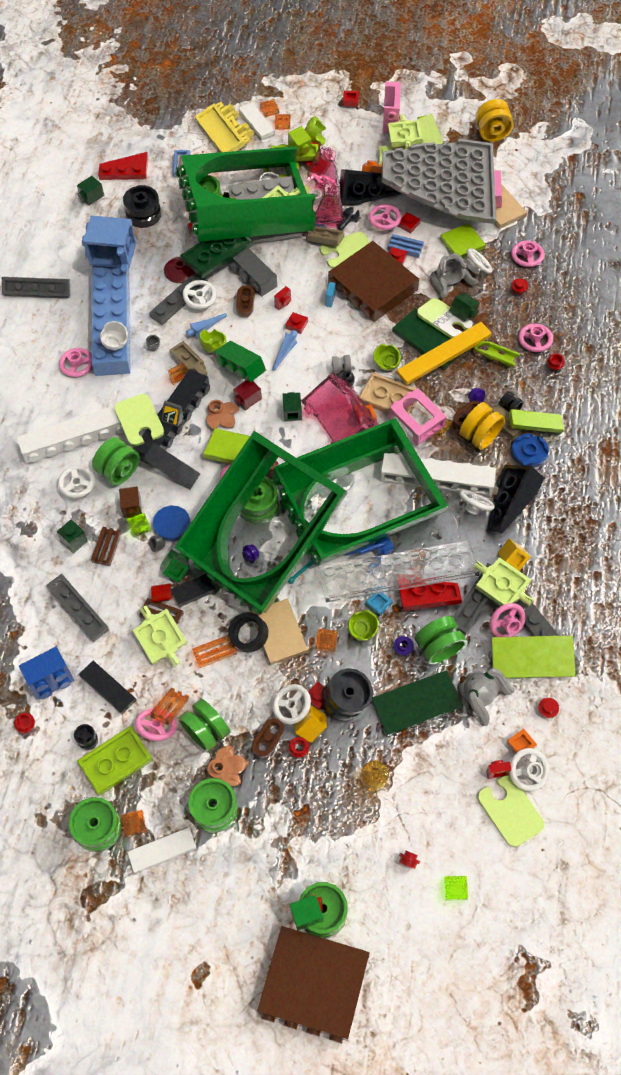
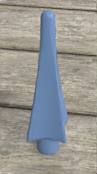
M224 313L210 319L190 323L191 329L186 331L187 337L194 335L197 339L204 329L208 330L224 319L227 314Z
M292 330L290 334L285 333L280 352L272 368L274 371L297 344V331Z

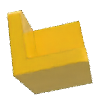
M510 538L498 551V555L502 560L518 571L531 558L521 545Z
M311 705L306 717L294 724L295 733L305 738L308 742H313L327 728L326 714Z

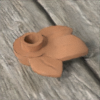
M212 400L207 407L209 414L206 420L209 427L213 430L218 428L219 425L225 428L234 427L235 418L233 414L239 411V407L232 402L223 403L220 400Z
M224 746L216 752L215 759L209 762L207 772L211 778L221 779L231 787L241 784L238 774L246 769L248 761L242 756L234 755L232 746ZM215 766L221 767L222 770L217 771Z

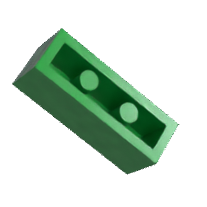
M231 340L214 352L217 357L216 362L221 368L227 369L230 373H234L248 382H252L267 371L261 356Z

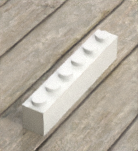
M114 405L17 436V440L25 462L28 464L125 432L116 414Z
M384 453L381 482L421 487L403 455ZM420 458L439 490L454 492L469 490L483 496L492 497L496 468L486 465L477 466L470 463L462 464L452 461H440L433 458Z

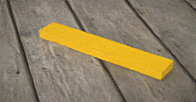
M479 322L397 369L396 374L406 385H409L478 345L480 342L490 338L492 333L482 322Z

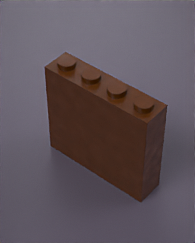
M374 241L368 243L328 272V283H336V290L341 296L349 300L355 308H358L366 318L371 319L373 322L418 291L419 278Z
M281 926L257 1012L262 1014L261 1019L272 1023L275 1022V1019L284 1021L283 1026L297 1030L298 1026L307 1028L306 1033L317 1037L320 1036V1033L330 1035L329 1040L342 1044L343 1040L348 1041L370 952Z

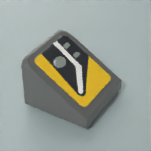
M164 401L162 421L178 427L184 417L182 406Z

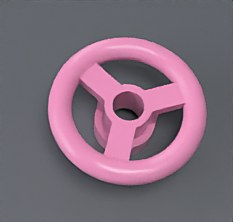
M381 204L375 206L370 211L369 221L377 229L390 230L399 225L401 213L392 205ZM385 209L381 215L374 216L377 211ZM390 211L396 214L395 221L390 218Z
M521 241L515 244L511 251L512 259L523 267L539 265L545 255L543 248L533 241ZM538 250L539 258L533 261L532 256ZM516 254L523 255L527 262L520 260Z
M541 324L526 325L520 330L518 335L521 346L531 352H543L553 343L551 331ZM544 335H547V343L544 346H541V338H543ZM524 338L530 339L532 342H534L535 347L528 345L524 341Z
M83 348L70 349L59 360L60 370L70 377L83 376L93 367L92 354ZM66 358H68L71 364L70 370L65 368L64 362ZM88 363L85 369L76 372L77 367Z
M507 603L500 606L490 619L489 627L494 637H514L524 626L525 612L520 605L515 603ZM510 609L507 616L503 617V619L497 620V618L502 612ZM516 612L519 613V620L514 617ZM502 626L508 633H499L496 628Z
M152 708L141 712L137 716L135 727L142 737L152 741H163L174 735L177 729V722L168 711ZM149 715H159L157 719L151 721L143 720ZM166 718L171 724L168 732L162 727L163 721Z

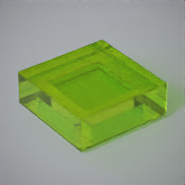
M145 513L127 519L133 537L151 531Z
M444 876L445 901L468 900L467 876Z

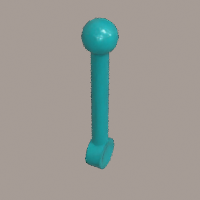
M312 557L309 563H307L294 576L290 577V579L288 580L289 584H293L295 582V579L299 575H301L312 564H315V561Z

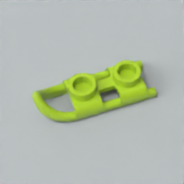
M482 341L473 348L474 352L485 355L489 360L500 361L507 367H514L516 364L513 362L515 356H520V353L489 341ZM482 345H489L487 351L478 348ZM499 350L504 351V352H505V355H502V354L498 353V351H499Z

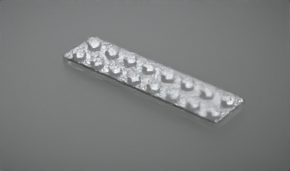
M470 541L318 566L326 603L479 576L480 573L474 568L477 562Z

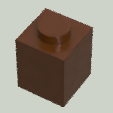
M138 486L119 489L120 508L123 517L134 518L142 515L141 496Z

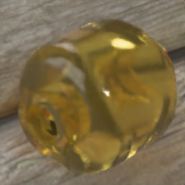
M376 760L366 763L361 773V781L364 787L374 792L385 788L389 778V771L386 765Z

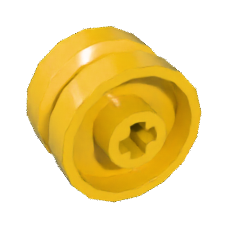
M489 100L483 103L476 111V122L481 137L484 140L490 142L502 140L513 130L514 122L508 104L504 100Z
M485 402L478 404L468 414L459 432L467 441L472 440V444L479 450L485 449L494 441L506 420L500 413H492V407Z

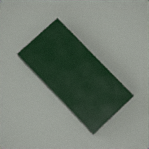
M249 237L201 241L182 253L180 259L203 279L246 248L253 246V241Z
M415 308L392 328V332L424 355L451 338L417 316L418 309ZM461 355L443 364L440 368L445 370Z
M447 670L380 694L371 700L387 737L461 710L464 707Z

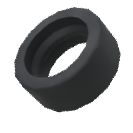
M245 612L237 615L231 621L228 628V636L230 642L239 650L247 653L255 652L266 643L268 627L266 622L257 614ZM247 622H255L259 627L256 638L249 643H242L238 638L240 628Z

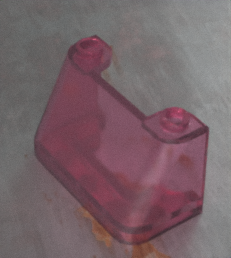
M319 146L307 172V180L313 179L316 182L315 187L322 188L324 193L316 210L315 223L337 227L343 222L344 213L336 154L330 147Z
M334 372L301 400L305 406L303 408L309 416L317 417L332 439L331 444L379 425L350 383Z

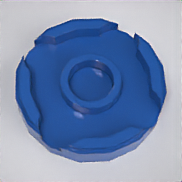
M523 434L515 439L511 454L519 465L532 466L534 468L539 467L545 462L548 457L549 448L543 438L533 436V434Z
M173 505L163 507L153 518V527L156 535L172 542L180 540L191 524L186 510Z

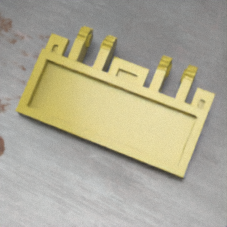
M222 102L216 105L214 103L195 116L197 122L220 152L237 151L251 142L250 138L254 135V131L249 129L247 123L239 125L235 120L238 118L239 112L234 110V106L231 104L224 106Z

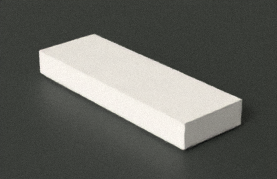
M252 102L239 108V113L261 140L275 134L273 127Z
M190 827L127 853L133 871L137 874L194 851L197 847Z

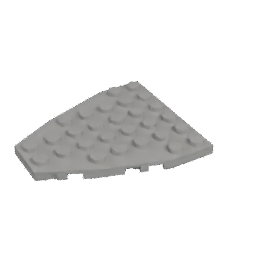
M457 139L455 143H449L448 140L437 145L434 142L410 145L408 149L404 150L397 148L393 151L383 152L382 183L413 200L462 220L495 223L496 202L493 143Z

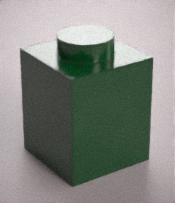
M92 175L77 185L78 197L89 206L104 196L102 184Z
M461 293L455 296L449 311L466 322L476 317L480 303L466 293Z
M300 392L283 393L284 422L301 421Z
M71 519L56 531L61 543L73 554L88 542L84 531Z

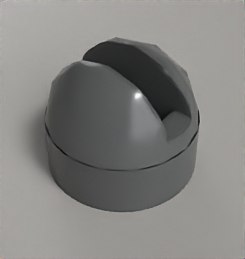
M149 335L146 338L147 347L151 350L158 349L160 346L159 337Z
M162 536L150 537L149 545L152 551H160L165 547L166 542Z

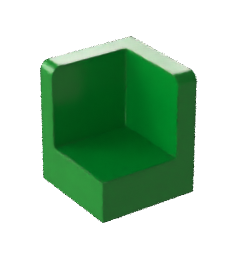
M171 549L161 563L162 574L179 583L189 569V563L180 557L178 552Z
M315 895L289 904L297 931L324 921Z

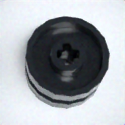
M137 185L125 192L123 205L126 218L131 219L134 227L148 228L160 220L161 207L159 196L155 189L146 185Z
M342 669L334 674L325 684L321 696L323 707L330 716L337 720L347 721L354 719L369 706L373 698V688L370 680L364 673L357 669Z

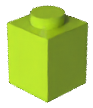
M302 126L288 132V144L290 147L296 146L297 156L306 154L311 150L312 139Z

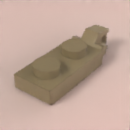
M184 341L169 350L170 354L187 372L189 369H192L207 376L204 361Z

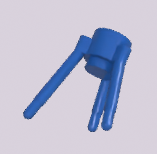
M386 537L347 553L345 556L358 552L362 554L371 550H375L378 556L382 555L383 557L367 571L370 574L382 562L391 557L390 552L394 551V546L391 540Z

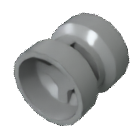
M344 355L343 357L332 356L333 374H339L342 371L352 372L350 355Z

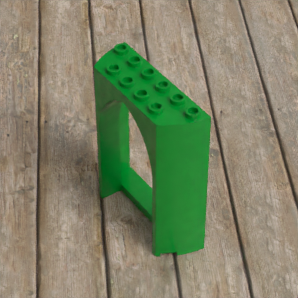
M296 146L181 155L178 167L175 168L176 178H179V188L182 189L183 200H186V211L189 212V221L193 223V235L197 236L198 242L314 231L316 212L313 210L315 194H307L295 163ZM284 167L287 176H292L294 189L298 188L300 194L257 199H231L213 194L198 183L210 173Z
M396 418L299 456L297 459L333 481L383 460L384 453H402L431 503L362 532L337 534L323 530L307 553L308 556L311 555L315 565L319 566L445 513L448 509V504ZM284 462L273 467L274 475H272V480L278 487L282 508L284 510L287 509L291 525L295 524L297 528L296 534L300 538L309 525V522L304 519L307 505L314 494L323 486L289 463Z
M253 431L174 548L180 551L178 554L186 561L191 559L194 562L193 566L207 573L210 579L222 584L221 587L237 595L236 598L252 606L251 609L261 615L262 612L267 613L348 492L267 438ZM278 457L331 491L292 550L280 564L256 577L236 578L234 576L228 558V542L232 527Z

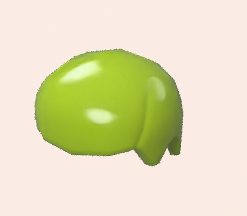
M204 329L199 334L200 345L208 353H214L227 343L225 334L216 329H213L212 332H207Z
M380 344L374 350V362L381 370L391 371L400 365L401 354L394 345Z
M369 610L354 613L348 621V631L351 637L358 641L372 639L379 629V621L376 615Z

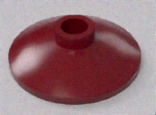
M180 257L172 258L164 267L166 278L174 283H183L194 273Z

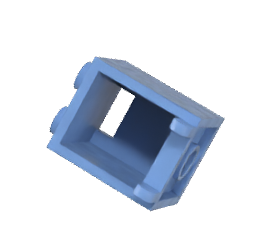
M90 216L89 222L86 223V233L82 236V245L85 247V257L88 258L89 265L121 268L123 273L130 269L136 246L131 219Z

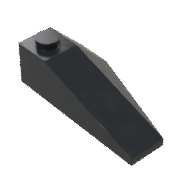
M341 170L339 183L341 203L358 205L402 194L382 183L381 173Z
M505 465L497 480L498 492L493 498L495 506L490 512L486 531L502 534L537 495L545 477L532 466Z

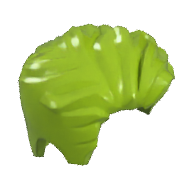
M314 116L310 118L304 130L310 136L312 142L323 146L326 139L322 136L321 132L326 130V127L319 118Z

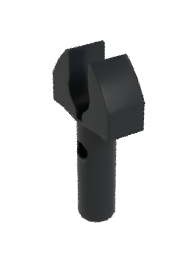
M354 207L346 208L343 211L345 219L337 226V230L343 231L351 221L357 223L360 218L359 210L352 214Z

